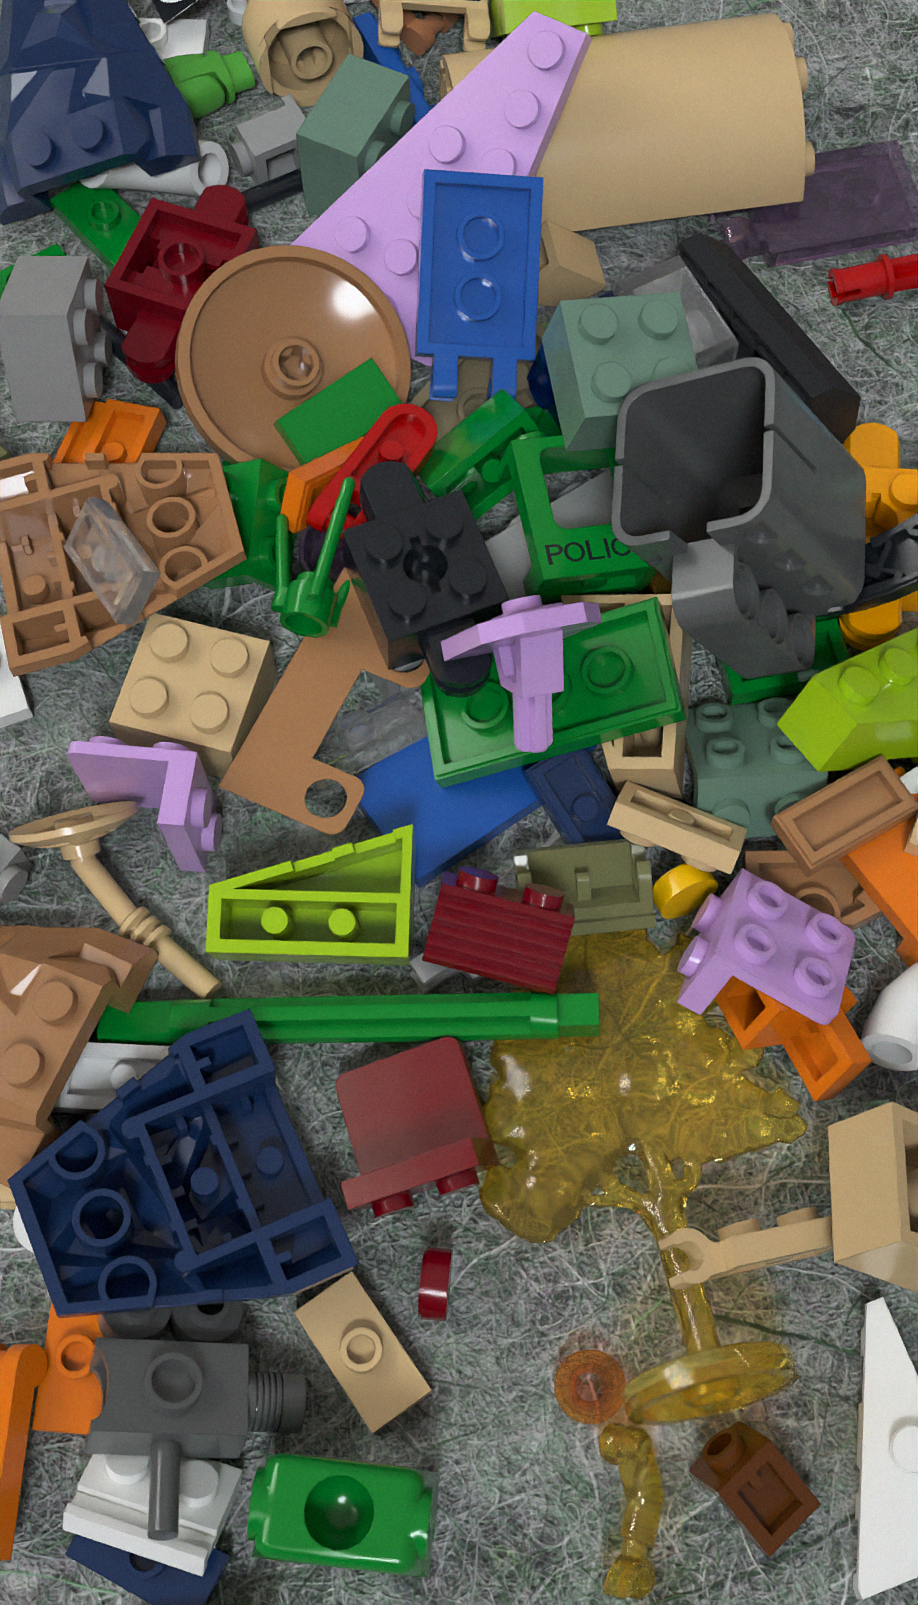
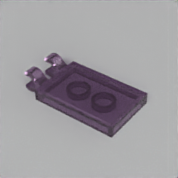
M897 139L816 153L813 176L805 177L803 201L709 213L710 219L715 220L747 212L750 220L746 217L737 216L723 222L727 239L720 241L728 244L741 260L763 255L767 268L918 241V191Z

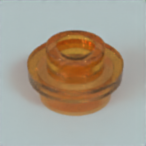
M586 1349L571 1354L562 1362L555 1376L554 1392L559 1407L569 1418L578 1423L594 1425L609 1420L618 1412L625 1398L626 1382L622 1369L612 1357L598 1350ZM592 1374L600 1379L603 1385V1393L599 1399L586 1401L578 1395L576 1382L582 1375Z

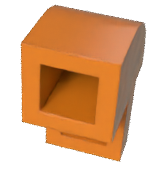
M734 976L728 980L715 997L742 1049L783 1045L814 1101L834 1099L872 1062L868 1052L845 1015L858 1002L846 985L839 1013L827 1025L811 1020Z

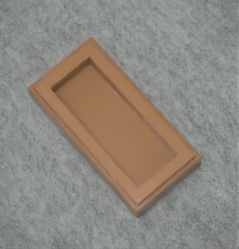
M881 755L773 816L770 825L808 878L916 816L918 803L884 756Z

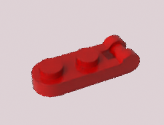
M414 404L394 405L383 412L315 500L306 517V524L320 533L326 532L342 482L346 477H351L355 481L350 501L361 507L359 495L361 478L369 468L380 462L395 461L404 463L410 468L416 478L430 459L435 448L438 432L433 416L424 408ZM361 510L356 518L347 513L342 530L366 523L367 520L363 510Z

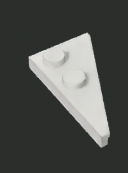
M883 1297L865 1304V1321L861 1328L860 1357H863L862 1403L858 1406L857 1466L860 1469L859 1490L855 1498V1520H858L857 1571L853 1573V1590L857 1599L861 1600L918 1577V1375Z

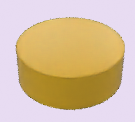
M683 863L666 872L655 882L652 887L653 903L664 919L678 918L699 908L709 894L716 892L718 883L711 872L702 871L687 863Z

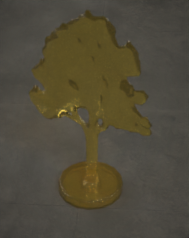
M647 928L570 936L555 992L559 994L599 993L600 1036L560 1037V1039L493 1040L494 1047L490 1053V1064L498 1072L499 1079L490 1085L489 1099L482 1108L493 1143L514 1152L518 1163L513 1167H506L500 1164L498 1167L487 1170L485 1180L478 1191L485 1213L497 1219L515 1235L528 1240L530 1243L543 1244L553 1241L560 1230L572 1224L580 1216L583 1207H624L640 1215L655 1238L666 1274L671 1301L679 1321L687 1355L674 1358L637 1375L627 1383L622 1391V1399L629 1421L635 1425L658 1426L709 1418L745 1408L791 1387L800 1377L794 1356L784 1343L765 1340L739 1342L721 1346L704 1283H699L684 1290L673 1289L670 1286V1278L689 1270L690 1263L687 1254L679 1248L660 1251L658 1242L663 1237L679 1229L688 1228L685 1213L687 1196L698 1187V1182L702 1177L703 1164L712 1161L721 1164L731 1160L733 1157L748 1152H756L777 1142L791 1144L806 1133L808 1124L797 1113L801 1103L787 1095L781 1086L771 1094L751 1082L742 1073V1071L759 1066L765 1047L743 1050L736 1036L731 1038L722 1029L708 1026L703 1015L718 1006L715 998L701 1015L677 1003L685 975L678 972L677 969L685 950L693 938L686 936L685 932L677 934L676 945L663 956L648 941ZM517 986L510 993L541 991ZM628 1154L638 1156L645 1165L650 1193L641 1194L626 1184H622L612 1171L616 1160ZM681 1159L684 1165L682 1179H675L671 1167L672 1162ZM597 1187L601 1188L604 1194L592 1193Z

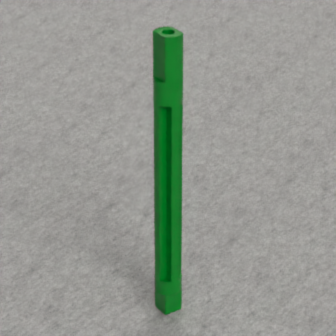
M545 992L136 1000L129 1014L107 1005L98 1021L97 1028L99 1043L171 1046L189 1032L250 1008L265 1044L427 1042L443 1037H452L459 1041L560 1039V1037L600 1036L599 993L559 994L558 992H555L554 995Z

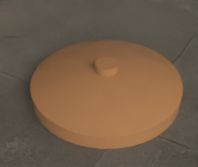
M277 245L255 249L235 257L213 272L196 292L186 310L179 328L175 351V372L182 403L191 422L206 443L230 464L262 458L287 472L301 465L273 426L276 420L371 357L401 402L406 404L410 389L411 362L403 326L390 301L380 288L362 271L342 258L315 248L298 245Z

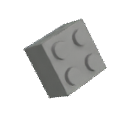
M18 256L0 299V349L16 422H86L94 398H100L102 395V372L104 367H110L112 363V341L109 332H101L99 315H102L103 289L100 279H92L88 256Z

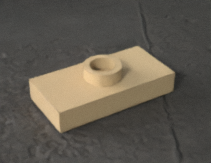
M352 1271L293 1312L373 1435L432 1393L431 1388Z

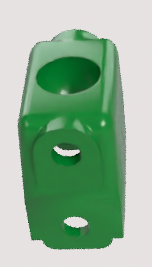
M292 1453L266 1454L264 1467L257 1468L249 1505L247 1535L248 1540L254 1541L252 1557L429 1578L440 1475L407 1466Z

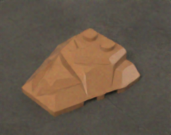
M28 453L0 461V575L8 611L7 615L0 616V624L8 666L13 677L77 660L247 559L218 453H142L137 463H109L105 453H86L85 463H53L49 453Z
M0 925L1 1185L10 1188L7 1180L63 1135L47 1119L106 1006L108 1005L129 1014L159 956L154 949L100 928Z

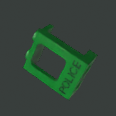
M540 431L526 433L510 441L497 467L499 479L511 478L526 539L532 565L523 580L526 597L540 595L542 602L562 600L561 595H603L642 590L646 588L657 574V571L618 541L613 533L612 524L565 529L558 526L553 517L543 474L610 467L614 483V467L619 466L615 461L616 447L566 452L562 435L548 436L547 433Z

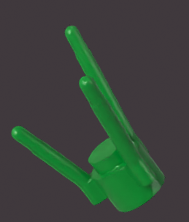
M346 477L342 482L315 572H302L298 575L297 580L291 583L288 517L284 514L276 517V590L271 609L281 613L280 623L284 628L300 636L318 638L325 636L329 631V627L337 628L342 608L349 593L350 580H346L335 593L333 590L334 583L328 576L355 487V481L351 477Z

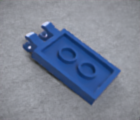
M424 169L421 190L415 356L432 357L429 401L453 402V399L457 398L458 359L491 361L487 400L501 389H504L516 401L517 363H532L535 361L543 177Z
M426 730L357 776L364 785V795L358 807L380 836L392 833L394 829L413 824L417 837L415 884L418 888H421L541 807L540 802L521 774L539 761L442 788L434 778ZM597 745L585 748L588 754L595 750Z

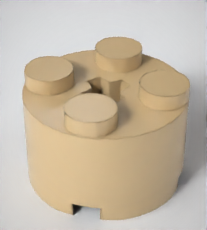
M246 0L248 5L242 19L243 39L261 81L270 94L273 95L275 93L280 97L291 94L299 107L314 106L348 54L363 59L364 47L361 35L343 0Z

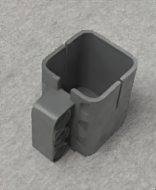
M758 357L742 358L648 382L637 387L626 397L620 407L617 419L615 461L619 466L614 467L611 517L614 535L618 541L672 584V607L674 616L681 629L740 676L746 679H753L810 669L815 655L816 616L828 614L830 608L852 604L856 601L863 588L865 579L866 477L864 469L767 361Z

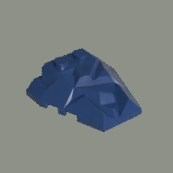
M2 0L0 19V224L6 225L52 210L48 193L49 189L134 162L148 175L153 177L202 161L191 106L184 94L174 85L164 68L165 62L157 49L150 44L139 26L141 22L128 0Z
M250 1008L183 1035L168 1048L169 1055L138 1080L134 1077L128 1080L116 1090L117 1097L86 1123L81 1120L78 1121L7 1180L58 1318L198 1304H217L261 1298L290 1297L359 1267L358 1259L331 1197L326 1200L324 1199L276 1087V1068Z

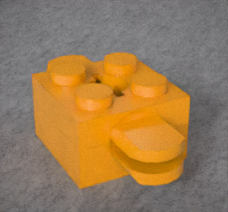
M874 422L856 426L843 445L858 461L865 472V544L870 542V538L897 526L918 513V469L900 468V441L896 431L886 425ZM918 591L877 607L840 615V630L844 641L855 649L867 651L893 639L902 623V612L918 613Z

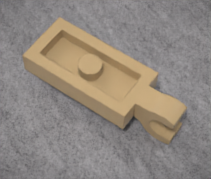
M816 1207L803 1208L778 1216L776 1218L778 1227L761 1230L758 1219L745 1220L718 1229L717 1233L720 1242L710 1241L703 1233L696 1229H679L663 1237L658 1242L660 1251L679 1248L689 1258V1270L670 1278V1286L673 1289L684 1290L704 1281L812 1258L833 1250L832 1215L820 1218Z

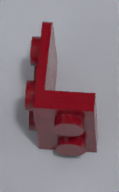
M443 1037L345 1072L337 1078L335 1089L360 1172L359 1176L340 1182L348 1210L372 1209L375 1219L393 1215L415 1207L413 1195L436 1187L439 1197L458 1193L480 1184L477 1173L500 1166L465 1050L458 1039Z

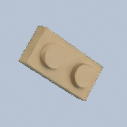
M626 781L607 825L619 829L621 835L632 843L645 847L659 845L681 854V858L696 869L706 872H714L718 869L730 875L739 857L748 830L630 781Z

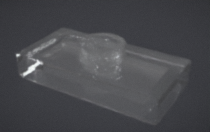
M88 497L64 545V550L115 623L135 625L161 572L110 503L104 499Z
M398 692L363 711H354L341 717L333 727L329 728L313 759L354 775L428 735L424 716L401 692ZM325 779L315 782L314 786L320 792L338 782Z

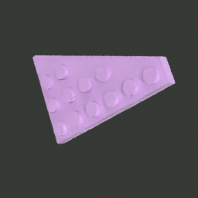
M533 11L291 244L315 248L333 254L367 275L380 288L396 311L406 335L410 358L432 367V357L415 356L421 190L424 169L535 177L592 41V38L587 33Z

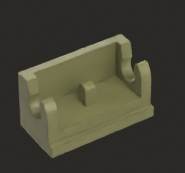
M627 839L513 850L517 890L524 892L525 885L528 883L548 886L565 894L563 902L574 905L575 920L571 936L656 928L650 861L646 860L645 846L637 845Z

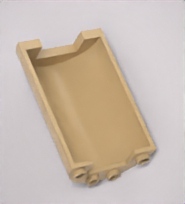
M764 13L590 36L592 41L535 177L544 178L541 225L548 220L574 232L803 201L805 177L813 176L815 154L812 142L806 141L802 93L806 92L808 85L807 65L804 57H795L794 34L790 22L783 23L774 13ZM495 48L442 55L439 65L440 101Z

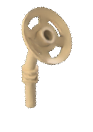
M135 801L111 802L55 814L21 825L8 833L10 842L38 848H60L63 860H70L73 870L119 926L118 936L154 949L159 955L157 961L200 999H212L222 986V982L170 938L171 929L168 926L161 925V920L156 916H150V911L146 907L137 908L96 857V853L101 851L98 838L115 830L138 812Z

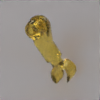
M622 1423L608 1424L601 1433L599 1451L603 1460L610 1464L618 1465L627 1506L619 1534L624 1537L621 1554L613 1562L606 1575L603 1592L606 1595L621 1599L627 1597L641 1599L650 1594L655 1586L656 1574L654 1566L645 1557L648 1547L654 1548L666 1494L654 1445L649 1433L635 1424L625 1426Z

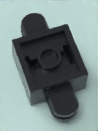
M395 461L380 462L369 468L361 478L359 490L360 505L367 522L342 530L345 568L388 670L396 669L425 658L437 687L445 695L457 698L472 696L481 691L489 681L493 660L492 654L487 653L444 661L440 642L472 626L502 615L501 604L509 601V596L462 490L426 502L414 473L406 464Z

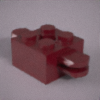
M227 185L208 186L200 195L193 210L155 198H151L104 285L116 327L127 331L121 347L127 368L136 379L145 383H160L170 378L175 370V351L179 328L196 292L212 273L226 262L241 254L260 248L257 229L249 227L245 197L239 190Z

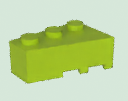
M918 627L815 674L776 725L818 772L858 769L881 755L887 761L889 759L910 757L913 764H918Z
M413 824L394 829L392 833L353 844L350 842L332 848V851L292 862L290 860L210 884L205 952L217 960L409 965L413 956L417 840Z

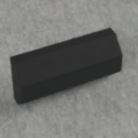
M702 233L680 241L677 292L681 294L692 345L710 366L749 357H758L767 361L842 444L856 428L861 399L859 394L728 244Z

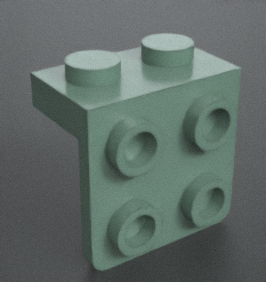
M769 698L761 703H747L734 706L722 703H706L699 707L688 708L685 745L694 774V808L748 829L745 838L778 836L770 825L773 816L827 786L828 771L818 772L776 725L794 700Z

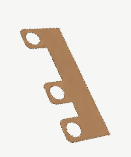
M345 567L333 588L336 593L346 580L350 581L349 592L342 608L337 628L329 627L328 633L322 637L312 638L305 636L218 786L330 835L338 834L346 828L364 795V785L359 778L313 759L361 670L406 688L421 686L430 673L425 658L421 666L411 672L403 673L393 669L388 670ZM325 779L341 784L347 794V801L342 811L328 818L313 815L305 805V794L308 788L315 782Z

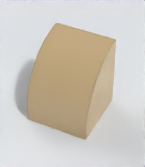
M546 220L541 225L538 305L557 306L559 301L586 299L605 288L606 282L594 241Z

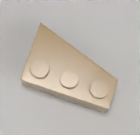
M671 594L561 595L564 605L578 602L598 603L600 613L657 597L663 608L686 718L688 719L693 638L686 634L678 625L674 616ZM687 720L602 743L608 769L618 795L626 781H630L669 798L682 799Z

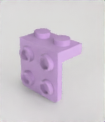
M106 736L92 737L89 739V742H70L67 758L90 799L98 803L135 801L138 807L160 809L157 824L179 869L205 873L208 852H217L220 845L222 818L221 814L215 813L217 801L197 752L172 742H159L154 744L153 748L128 746L118 739Z
M743 868L720 897L712 893L708 895L698 910L692 924V928L700 932L699 936H696L688 945L678 965L677 971L684 974L685 978L677 1003L701 1015L728 980L734 976L819 1024L827 1025L838 1015L855 944V935L849 927L842 924L835 917L822 913L784 892L776 884L765 881Z

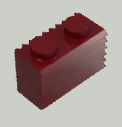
M460 867L458 875L452 872H444L422 961L554 995L575 920L574 905L563 902L565 894L557 889L533 883L526 884L524 892L510 889L503 885H497L499 880L497 875L474 867Z

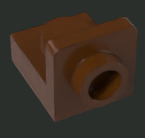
M741 1421L735 1422L730 1428L723 1429L713 1435L703 1447L702 1456L689 1469V1472L696 1481L717 1497L753 1544L769 1557L821 1505L772 1441Z

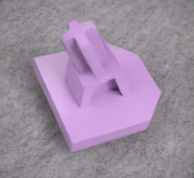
M540 595L517 598L501 604L502 615L472 626L440 642L444 661L494 652L500 684L512 692L514 745L519 751L544 752L552 744V693L564 691L563 639L603 623L598 603L578 602L567 605L556 603L542 606Z

